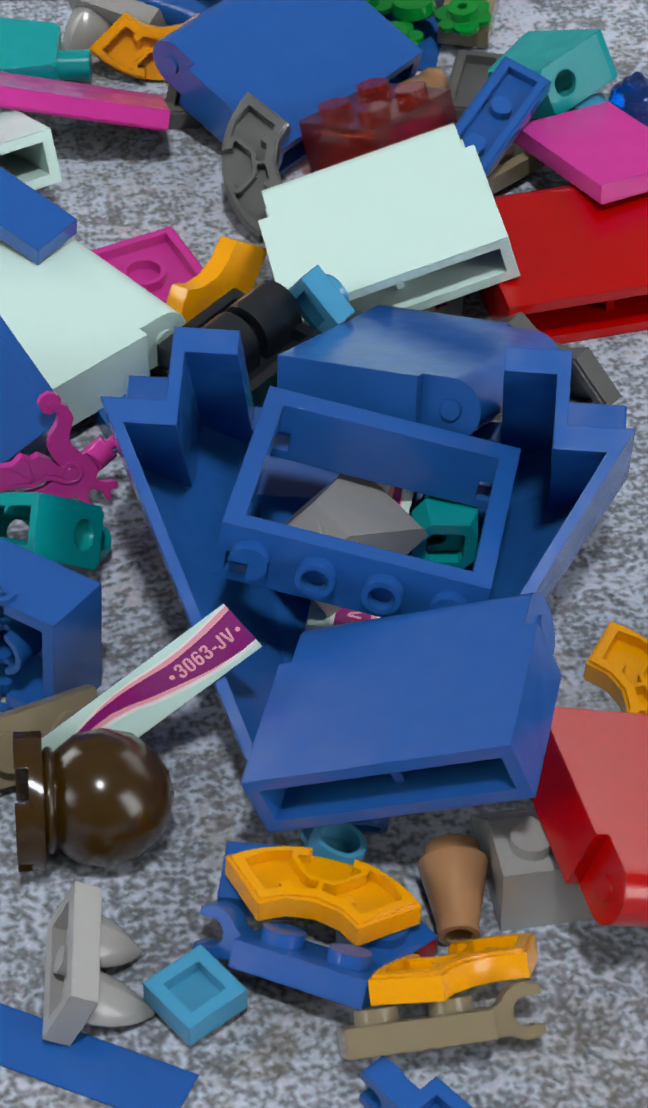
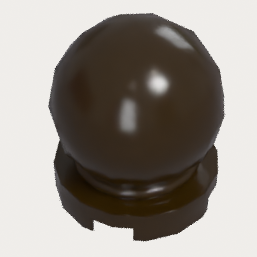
M98 728L73 734L57 749L52 751L48 746L42 750L41 731L13 732V769H15L16 801H29L28 803H15L18 872L47 871L46 851L49 854H54L57 849L79 864L110 867L138 860L162 838L170 818L175 793L169 771L158 753L135 734Z

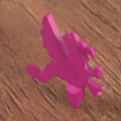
M45 391L40 394L37 404L41 411L48 415L54 412L57 413L55 422L48 432L46 442L47 449L52 458L37 451L29 456L19 452L12 461L0 463V492L12 489L33 488L21 492H40L68 499L78 497L81 502L93 504L89 500L88 495L91 489H98L103 492L107 500H111L110 491L117 489L118 483L113 478L98 479L97 474L117 457V454L114 452L116 445L113 436L111 435L104 440L99 435L82 451H79L70 441V431L74 417L67 404L61 402L60 396L53 391ZM43 481H47L42 486L37 487Z

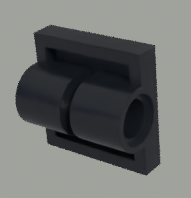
M272 280L262 281L246 294L236 288L231 289L182 326L240 331L254 407H257L265 400L270 386L277 387L278 355L321 334L318 330L302 323L301 310L294 296L283 285ZM173 334L157 345L158 364L168 370L170 368Z

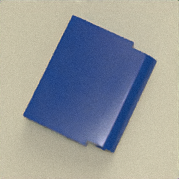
M221 0L157 41L153 47V58L163 78L181 94L179 104L222 143L230 118L247 92L251 93L290 124L291 133L280 150L278 170L281 177L389 102V95L392 89L397 84L416 75L424 51L365 0Z
M377 305L279 354L277 388L471 435L502 415L505 346L557 350L558 348L554 341L543 332L511 327L510 323Z
M533 592L303 631L298 640L292 662L279 664L240 783L268 833L536 798L562 677L553 656L555 650V631L551 611L546 599L541 593Z

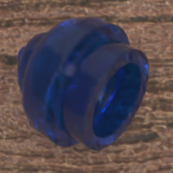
M636 71L613 85L608 101L645 126H648V78L643 73Z

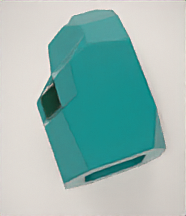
M423 494L412 505L409 515L424 528L428 537L411 550L410 555L465 569L475 561L478 508Z

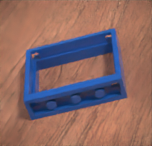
M270 386L221 523L212 575L378 617L488 600L521 448ZM278 431L290 433L291 436L289 437L277 433ZM274 456L486 509L473 572L250 516L269 457ZM479 481L492 484V487L480 485ZM230 561L246 564L247 566L232 563Z

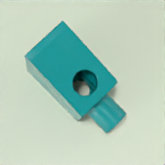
M0 18V72L61 81H91V50H62L61 30L58 24L54 22Z
M601 29L527 31L488 69L487 75L489 78L503 57L507 56L552 81L549 93L531 118H546L565 113L618 76Z
M40 492L0 493L1 538L71 570L94 571L99 562L104 560L109 554L112 538L109 529L103 525L104 512L101 506ZM19 519L26 522L29 527L28 541L7 537V529L12 521Z

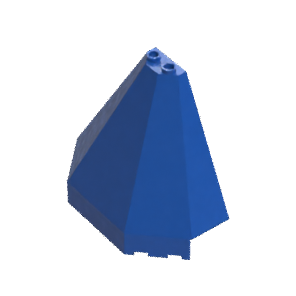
M174 327L168 378L129 375L126 397L100 396L116 448L190 628L224 603L262 645L261 648L213 682L247 764L279 664L292 662L300 635L306 628L311 600L212 575L221 523L262 407H254L239 330ZM505 346L502 422H489L469 435L521 448L488 600L533 592L541 593L547 600L628 478L636 429L626 428L627 406L569 402L572 350ZM278 431L277 433L289 437L291 436L290 433ZM270 456L250 516L283 524L341 473ZM479 481L480 485L492 487V484ZM414 492L410 512L422 499V493ZM478 508L477 549L486 514V509ZM230 561L232 563L247 566L246 564ZM475 561L468 565L464 570L473 572ZM400 816L349 823L357 827L362 833L380 834L388 831L389 818Z

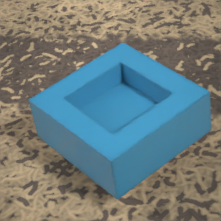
M318 264L288 289L300 307L301 316L310 327L321 333L343 323L355 312L349 303L348 293L341 282L334 276L325 274Z
M201 944L143 982L144 1001L189 1046H192L248 1007L247 989Z

